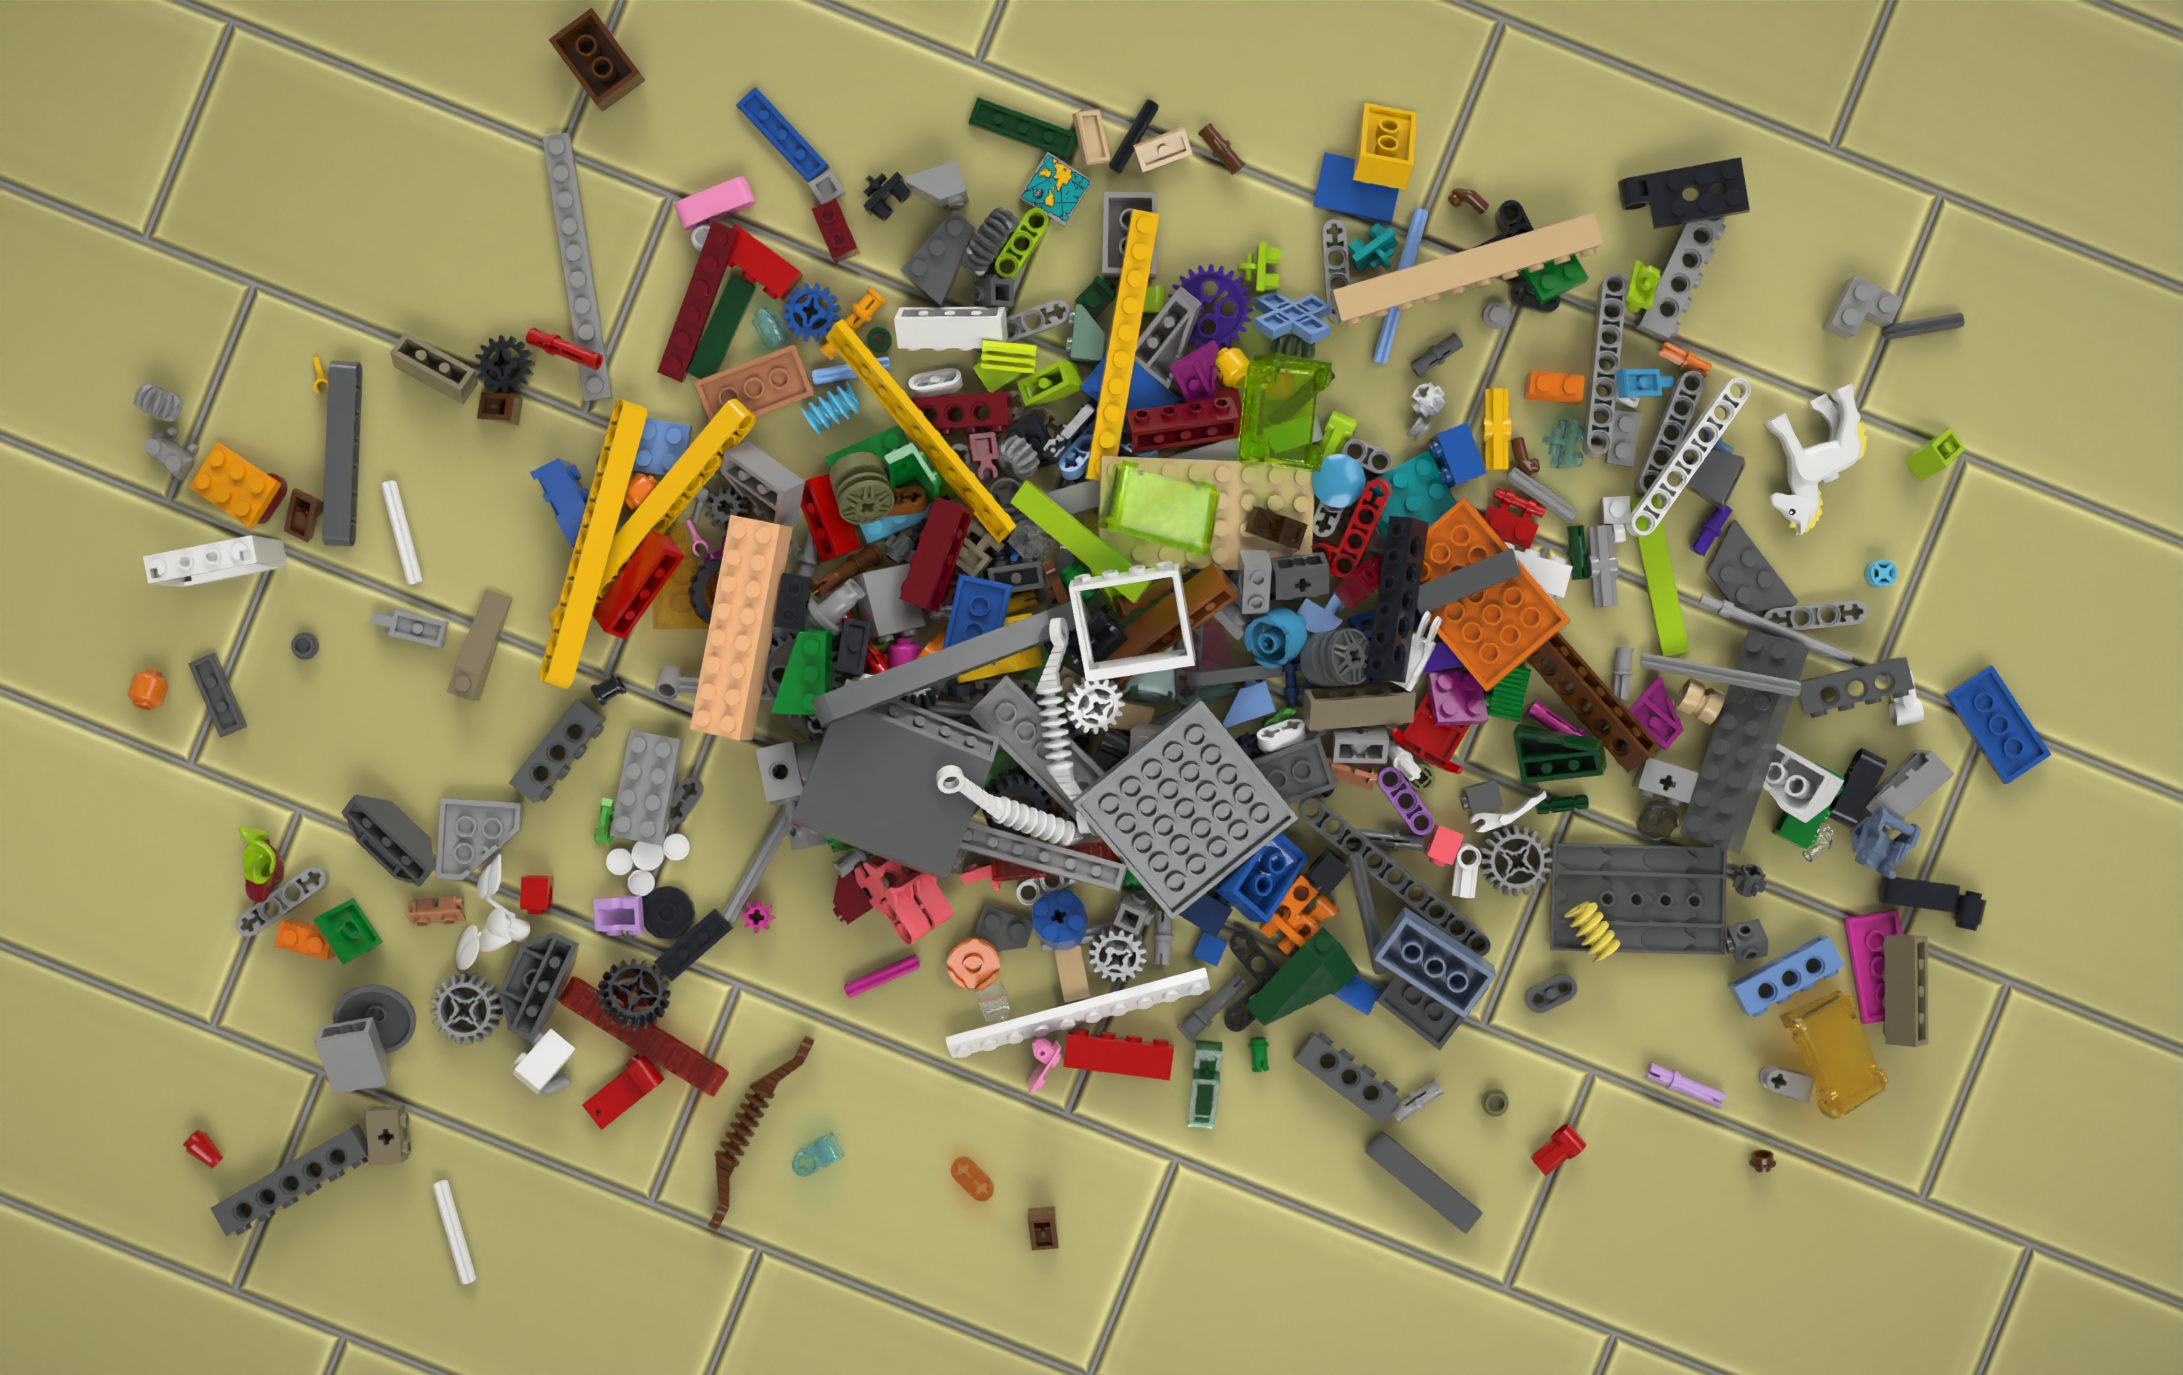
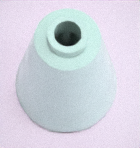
M1174 645L1164 652L1174 651ZM1175 669L1132 675L1125 680L1122 692L1126 694L1129 691L1131 692V698L1159 704L1160 699H1167L1166 704L1174 703L1176 697Z

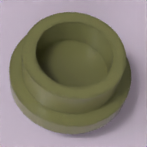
M1491 1089L1483 1095L1481 1104L1483 1110L1488 1115L1500 1116L1508 1109L1509 1101L1504 1092L1498 1089Z

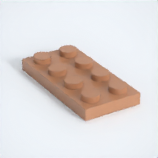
M795 344L694 382L709 422L731 399L739 400L755 416H759L814 395L813 388Z

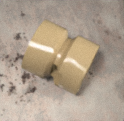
M1690 677L1683 684L1674 707L1687 715L1695 713L1696 719L1710 725L1716 719L1723 706L1725 693L1712 687L1705 689L1704 683Z

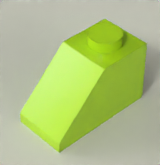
M981 356L975 360L977 365L973 367L974 372L988 393L1000 392L1027 374L1024 372L981 368Z
M1061 359L1018 381L1017 384L1025 406L1030 407L1064 399L1080 391L1083 382L1076 363Z
M1950 427L1915 450L1905 460L1908 463L1910 472L1917 476L1921 482L1946 468L1965 448Z

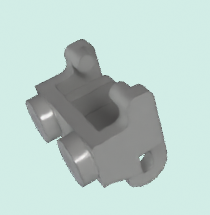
M171 427L167 430L169 434L167 437L164 438L165 435L159 432L145 442L144 448L153 459H159L164 463L166 468L177 479L183 480L194 466L193 458L198 453L199 447L195 444L190 445L188 453L174 441L179 430Z

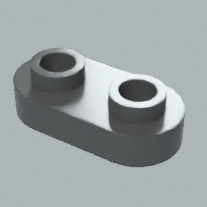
M1557 974L1530 987L1525 993V1004L1535 1013H1544L1571 1000L1576 995L1577 984L1569 975ZM1565 982L1566 989L1562 992L1558 991V984ZM1536 994L1542 995L1540 1003H1535L1533 1000Z

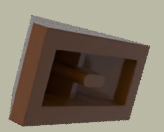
M481 392L477 418L519 425L523 399L513 394Z
M1055 1206L1028 1208V1226L1032 1251L1059 1248Z

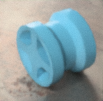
M1888 560L1871 562L1865 569V580L1872 587L1889 586L1897 578V568Z

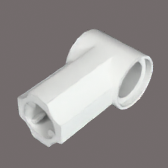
M1910 671L1911 677H1912V681H1913V685H1914V680H1913L1912 671ZM1887 675L1888 686H1889V685H1890V677ZM1915 686L1914 689L1908 690L1909 695L1893 699L1892 694L1890 695L1892 703L1889 704V715L1894 726L1923 721V706L1916 697Z
M1461 843L1455 857L1451 887L1452 896L1475 898L1481 854L1472 844ZM1465 850H1472L1474 854L1473 859L1468 863L1462 862V853Z

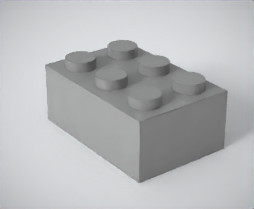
M1103 192L1102 278H1120L1131 210L1136 209L1157 214L1158 193ZM1157 232L1148 279H1156Z

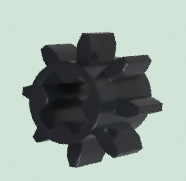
M1245 732L1242 736L1240 735L1235 739L1251 760L1264 755L1262 750L1258 748L1257 734L1250 735L1248 732Z

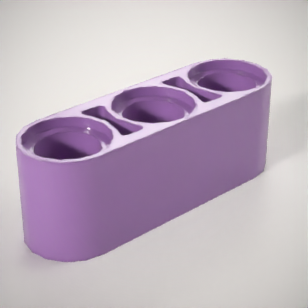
M1390 766L1381 768L1378 771L1377 785L1413 833L1418 835L1428 834L1434 826V820L1429 811L1398 769ZM1388 771H1392L1396 776L1395 783L1391 786H1386L1382 781L1383 775ZM1403 793H1408L1411 797V803L1406 808H1401L1398 804V798ZM1419 815H1424L1427 824L1423 829L1417 830L1414 827V819Z

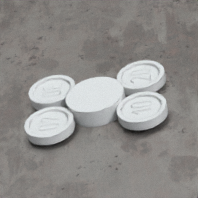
M668 822V824H667L666 833L668 832V829H669V822ZM678 833L668 836L663 845L638 841L634 845L632 853L624 848L612 850L607 856L606 865L613 874L624 875L635 864L639 870L634 871L629 876L628 888L634 895L645 896L652 892L655 887V878L649 871L658 868L663 863L665 855L671 860L685 858L690 852V842L687 837Z

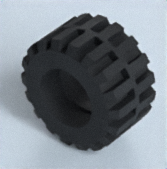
M1014 769L1008 770L1009 774L1005 776L1001 772L997 774L999 779L995 781L992 778L989 781L990 788L985 787L984 789L988 795L991 794L999 798L1002 796L1007 798L1016 795L1027 796L1031 799L1030 807L1036 808L1037 811H1044L1047 815L1051 814L1052 804L1047 791L1030 774L1027 775L1025 770H1019V774H1016ZM982 809L990 828L1026 838L1031 836L1030 833L1026 834L1021 830H1015L1012 826L1007 827L1003 823L994 822L992 815Z

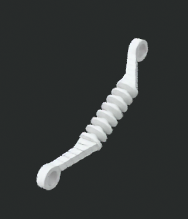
M1060 617L1050 620L1049 633L1054 646L1035 691L1036 694L1045 696V698L1037 701V704L1046 706V709L1040 711L1039 715L1048 717L1047 720L1040 723L1041 726L1049 727L1048 731L1042 733V737L1051 738V741L1043 744L1044 748L1052 749V752L1045 754V758L1054 759L1053 763L1046 766L1047 770L1054 776L1053 778L1068 795L1069 799L1072 800L1082 791L1074 781V763L1065 760L1066 757L1072 755V751L1063 750V747L1071 743L1070 740L1062 739L1061 737L1069 733L1068 729L1060 728V725L1068 722L1067 719L1059 718L1058 716L1066 712V708L1057 707L1058 703L1064 701V697L1055 695V693L1063 690V686L1060 683L1059 669L1069 640L1068 624L1065 618ZM1077 810L1076 819L1079 832L1081 834L1093 833L1095 831L1093 827Z
M945 766L936 774V781L940 791L948 794L960 791L992 815V819L996 823H1003L1007 827L1012 826L1013 829L1021 830L1026 834L1030 833L1034 837L1039 836L1040 839L1048 840L1052 844L1057 843L1058 846L1063 848L1076 844L1095 843L1097 850L1100 852H1112L1111 848L1102 841L1103 839L1096 831L1081 834L1073 822L1064 821L1059 817L1055 818L1052 814L1047 815L1044 811H1037L1033 807L1029 808L1027 805L1019 804L1015 800L1010 801L1009 798L1004 796L999 798L991 794L988 795L987 792L973 782H969L964 777L961 768L957 766ZM948 777H956L952 782L944 781Z

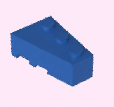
M558 458L530 473L534 480L538 478L545 492L543 494L546 502H550L559 526L571 547L574 548L590 492L587 488H582L579 482L582 476L577 466Z

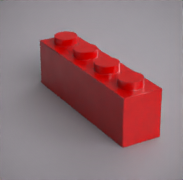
M651 530L596 607L592 615L605 633L626 639L683 560L685 555L671 537Z
M1073 1028V1032H1067L1063 1067L1170 1081L1174 1045L1169 1044V1040L1153 1038V1042L1142 1041L1143 1037L1137 1035H1127L1126 1039L1116 1038V1033L1101 1031L1100 1035L1089 1034L1087 1029Z

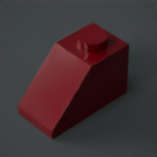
M854 870L843 878L838 875L833 900L836 906L833 908V911L841 922L845 920L847 924H850L873 909L869 901L872 896L866 887L860 888L856 881Z

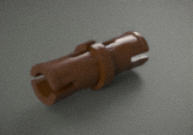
M1211 123L1198 133L1213 151L1212 155L1214 158L1218 157L1231 172V175L1237 173L1245 165L1230 147L1231 143L1229 140L1225 141ZM1214 140L1218 142V144L1228 154L1229 158H1227L1224 155L1220 148L1215 144Z

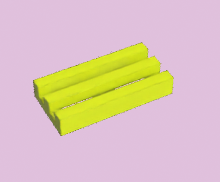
M983 340L981 368L1035 373L1037 346ZM988 351L1004 352V354H1001V353H991V352H988ZM1015 353H1017V354H1028V355H1031V356L1015 355Z

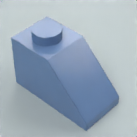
M1259 679L1243 682L1244 688L1238 689L1222 721L1224 728L1276 712L1266 681L1259 682Z

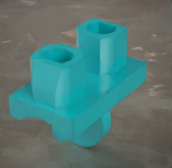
M1377 223L1368 231L1369 237L1373 240L1365 246L1360 239H1355L1348 244L1354 267L1360 273L1368 266H1371L1373 270L1380 265L1386 270L1391 267L1389 258L1395 255L1393 248L1398 245V242L1395 238L1396 233L1391 227L1387 230L1380 223Z

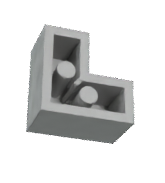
M1855 275L1845 281L1822 328L1845 340L1856 335L1863 319L1883 328L1893 322L1903 299Z

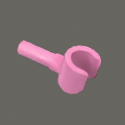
M691 519L685 521L694 542L692 546L693 553L697 556L700 555L696 549L698 543L704 544L708 552L709 543L700 538Z

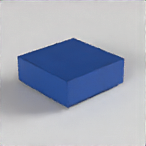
M1203 931L1192 956L1217 967L1228 942Z

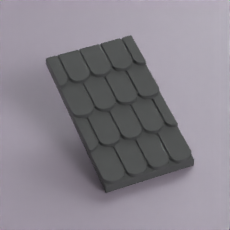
M1553 843L1550 950L1588 951L1591 948V945H1581L1582 941L1586 938L1585 935L1576 937L1575 934L1580 927H1570L1574 917H1564L1574 907L1589 901V903H1596L1598 905L1595 912L1603 913L1604 916L1601 921L1609 923L1607 930L1614 931L1615 935L1612 940L1618 939L1620 941V946L1614 952L1724 955L1728 850L1720 847Z

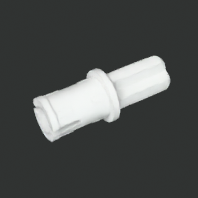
M1395 740L1389 741L1388 756L1393 761V766L1402 771L1410 781H1413L1415 778L1419 779L1421 777V769L1413 761L1411 753L1404 751Z

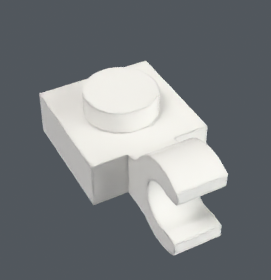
M1630 496L1601 498L1602 525H1612L1613 543H1623L1626 541L1623 524H1626L1628 517L1631 515Z

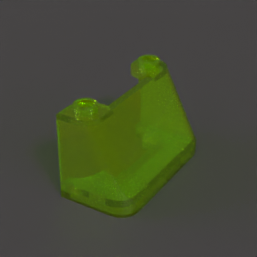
M1277 352L1252 357L1246 373L1238 446V459L1240 463L1253 466L1320 472L1323 463V453L1319 446L1312 445L1317 392L1324 391L1331 384L1332 363Z
M1123 460L1121 465L1114 464L1097 528L1188 551V553L1198 556L1209 557L1220 492L1216 491V485L1201 482L1200 486L1137 469L1139 464Z

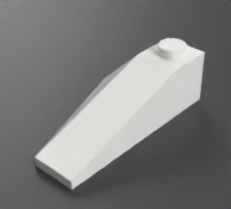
M1778 743L1763 787L1773 796L1782 810L1807 823L1831 804L1844 780Z

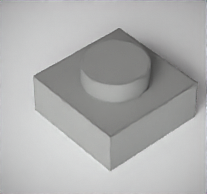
M831 169L808 183L821 205L846 194Z

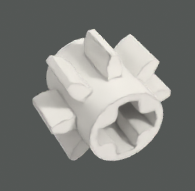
M1431 382L1429 384H1422L1414 390L1411 396L1414 403L1411 406L1417 414L1422 412L1425 417L1436 415L1442 410L1443 404L1446 403L1442 398L1445 393L1439 386L1434 387Z

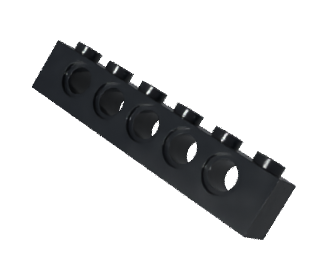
M1389 516L1366 677L1406 683L1429 522L1411 517Z

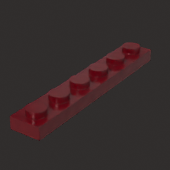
M712 221L657 373L681 383L685 381L687 370L694 357L740 231Z

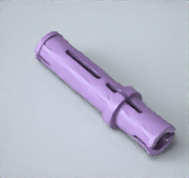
M1650 1062L1648 1064L1650 1070L1647 1068L1645 1070L1644 1077L1646 1079L1665 1085L1667 1090H1677L1711 1104L1718 1109L1723 1105L1720 1101H1725V1092L1718 1091L1682 1076L1675 1069L1670 1071Z

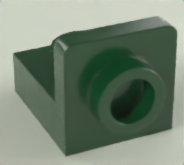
M1097 275L1094 281L1075 299V303L1082 304L1095 320L1115 300L1116 293L1114 290L1116 287L1108 278L1104 277L1101 279Z

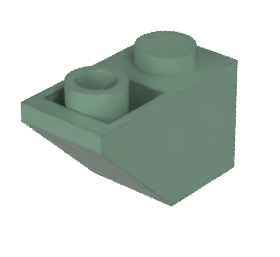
M1076 304V310H1070L1069 327L1074 328L1073 337H1067L1066 353L1071 354V361L1099 364L1104 354L1105 333L1082 304Z

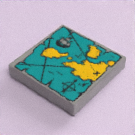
M1047 152L1020 194L1019 199L1033 208L1044 210L1050 219L1065 227L1093 183V180Z

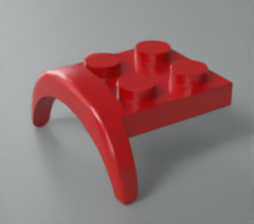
M1427 690L1414 712V722L1408 723L1403 733L1399 729L1394 728L1391 735L1399 745L1422 760L1450 773L1460 774L1463 767L1450 762V759L1470 725L1434 726Z

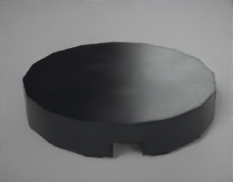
M664 886L653 890L643 901L644 927L656 938L674 939L681 936L693 924L695 916L693 901L685 891L678 887Z

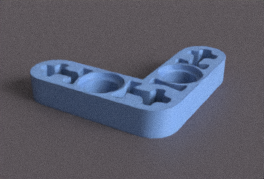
M1095 419L1059 459L1060 473L1065 479H1078L1086 471L1090 451L1084 452L1081 450V447L1091 444ZM1124 424L1122 428L1121 438L1127 437L1126 425ZM1130 443L1119 445L1118 453L1125 457L1159 458V449L1151 450V452L1144 451L1145 453L1142 454V452L1132 453Z

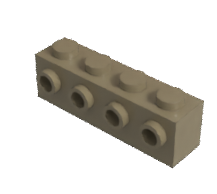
M1393 682L1304 689L1302 718L1309 731L1313 730L1316 732H1322L1326 729L1339 728L1348 730L1352 727L1366 726L1373 728L1378 725L1392 724L1398 726L1404 723L1414 722L1416 693L1414 690L1409 692Z
M1903 934L1884 936L1882 952L1885 956V968L1882 978L1885 983V995L1883 997V1008L1885 1009L1883 1034L1885 1036V1044L1910 1047L1927 1045L1928 936Z

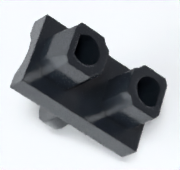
M898 172L882 187L881 185L887 180L883 173L875 180L870 175L865 178L870 185L863 193L868 198L875 191L876 193L863 207L870 216L874 214L883 222L894 212L885 203L891 195L901 204L911 196V192L904 184L903 177Z

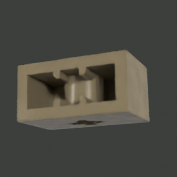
M405 1105L372 1107L365 1111L369 1165L396 1164L408 1159V1155L411 1154V1141L407 1139L406 1128L409 1127L410 1119L408 1112H405ZM388 1131L389 1134H393L394 1138L391 1139L390 1136H386L385 1132Z

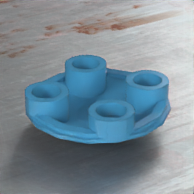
M1335 454L1327 456L1318 463L1313 471L1312 486L1314 495L1330 507L1342 508L1352 505L1360 498L1365 488L1366 478L1363 468L1355 459L1348 455Z

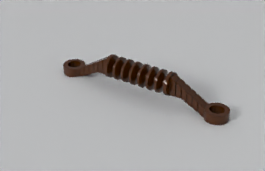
M805 1035L794 1058L750 1084L749 1087L755 1094L745 1093L744 1097L750 1103H740L739 1106L745 1111V1113H735V1117L740 1123H730V1126L735 1130V1132H725V1136L730 1142L721 1141L720 1145L725 1151L717 1150L714 1154L717 1164L719 1205L708 1227L718 1231L730 1207V1176L734 1168L740 1164L735 1155L744 1156L745 1152L739 1146L748 1147L750 1145V1142L744 1137H754L755 1133L749 1127H759V1122L754 1119V1117H764V1113L759 1107L768 1108L770 1106L764 1098L773 1099L775 1096L774 1090L778 1082L803 1065L815 1041L814 1039Z

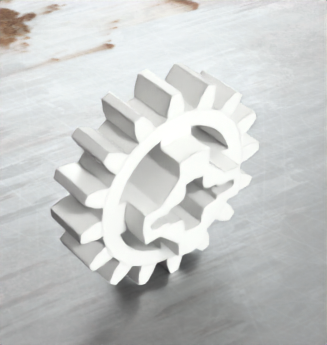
M1082 677V684L1080 686L1075 683L1072 685L1075 692H1067L1066 694L1071 700L1065 703L1067 710H1070L1066 715L1070 720H1073L1072 723L1076 728L1081 726L1084 733H1087L1091 728L1094 734H1098L1100 727L1108 731L1107 724L1116 725L1117 722L1114 717L1123 715L1120 709H1118L1125 705V702L1120 698L1123 696V693L1117 688V684L1113 680L1110 682L1108 679L1086 682V679Z

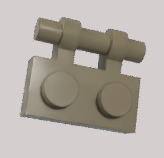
M975 515L972 517L956 564L968 575L978 578L993 559L986 553V550L991 546L999 552L1003 548L1004 543L1002 541L998 543L989 531L980 524ZM971 532H974L981 538L977 545L968 538Z

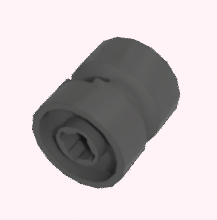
M1001 478L995 481L989 490L995 501L1008 515L1019 511L1010 501L1021 485L1012 478Z

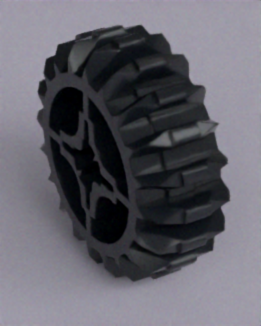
M634 958L631 959L630 965H628L623 959L619 967L613 964L610 972H604L603 980L599 981L598 988L600 991L597 992L596 997L601 1001L598 1007L599 1009H606L603 1014L604 1018L613 1016L612 1025H615L618 1021L622 1022V1030L626 1028L627 1024L631 1025L633 1031L637 1029L638 1024L644 1030L647 1029L648 1022L655 1025L658 1021L657 1017L662 1018L665 1014L664 1009L668 1008L670 1004L667 999L670 998L671 992L666 990L669 982L661 981L664 974L663 972L655 973V965L647 968L646 960L642 961L641 965H637ZM626 978H635L632 982L629 983H617ZM643 981L651 987L652 991L644 987ZM635 986H637L636 997L634 998L633 1003H630L632 998L631 992H633ZM613 995L624 1003L625 1009L616 1002ZM639 1006H651L650 1008L643 1011H633L636 1007Z

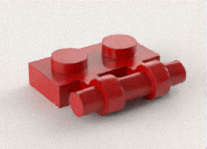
M1496 487L1492 497L1501 501L1500 506L1497 508L1488 505L1483 518L1502 540L1520 548L1529 549L1539 527L1538 524L1531 522L1530 518L1532 514L1542 518L1546 508L1538 505L1537 501L1533 499L1526 500L1516 496L1514 491L1509 489L1504 491ZM1512 505L1524 510L1521 517L1507 512L1509 506Z

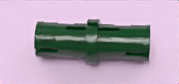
M1584 525L1568 526L1569 551H1567V556H1570L1571 566H1573L1571 579H1589L1586 557L1589 554V550L1585 546Z

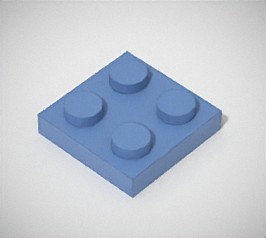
M646 418L632 471L665 476L689 448L692 426Z

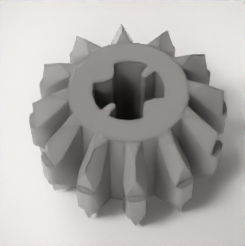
M142 383L136 391L133 404L144 413L160 420L172 422L180 415L184 401L179 395L151 383Z
M1014 435L1003 440L997 446L999 456L996 459L998 461L997 466L1001 467L1002 473L1007 474L1008 478H1012L1019 483L1022 480L1029 479L1038 470L1040 461L1036 457L1037 452L1033 451L1032 444L1029 445L1024 437L1020 438Z

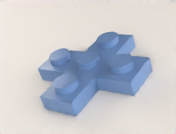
M1274 290L1255 298L1254 307L1264 313V315L1254 319L1253 328L1264 334L1265 337L1273 340L1292 332L1302 338L1303 341L1312 344L1330 336L1331 326L1320 319L1330 315L1331 306L1315 295L1311 294L1292 302Z

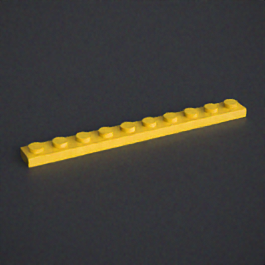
M1136 209L1131 210L1085 479L1099 481L1100 456L1118 457L1160 214Z
M843 319L836 322L825 338L919 450L924 452L926 458L967 507L974 510V515L998 543L1003 541L1016 528V524L1012 521L1011 517L1000 507L992 494L984 488L975 474L968 469L958 454L952 450L941 434L925 418L922 411L909 399L906 392L899 387L889 372L883 368L872 352L861 342L853 329Z

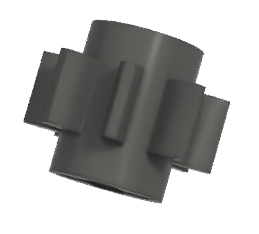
M902 532L898 537L891 534L884 543V546L888 548L884 554L897 565H901L904 561L908 564L915 554L913 549L917 544Z
M1743 864L1741 870L1736 868L1731 879L1734 880L1732 887H1735L1736 892L1741 896L1755 897L1757 892L1763 893L1767 884L1764 881L1766 874H1763L1762 869L1754 864Z

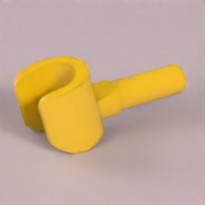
M314 357L312 361L317 374L314 390L318 394H322L320 384L325 382L328 389V379L325 378L319 357Z

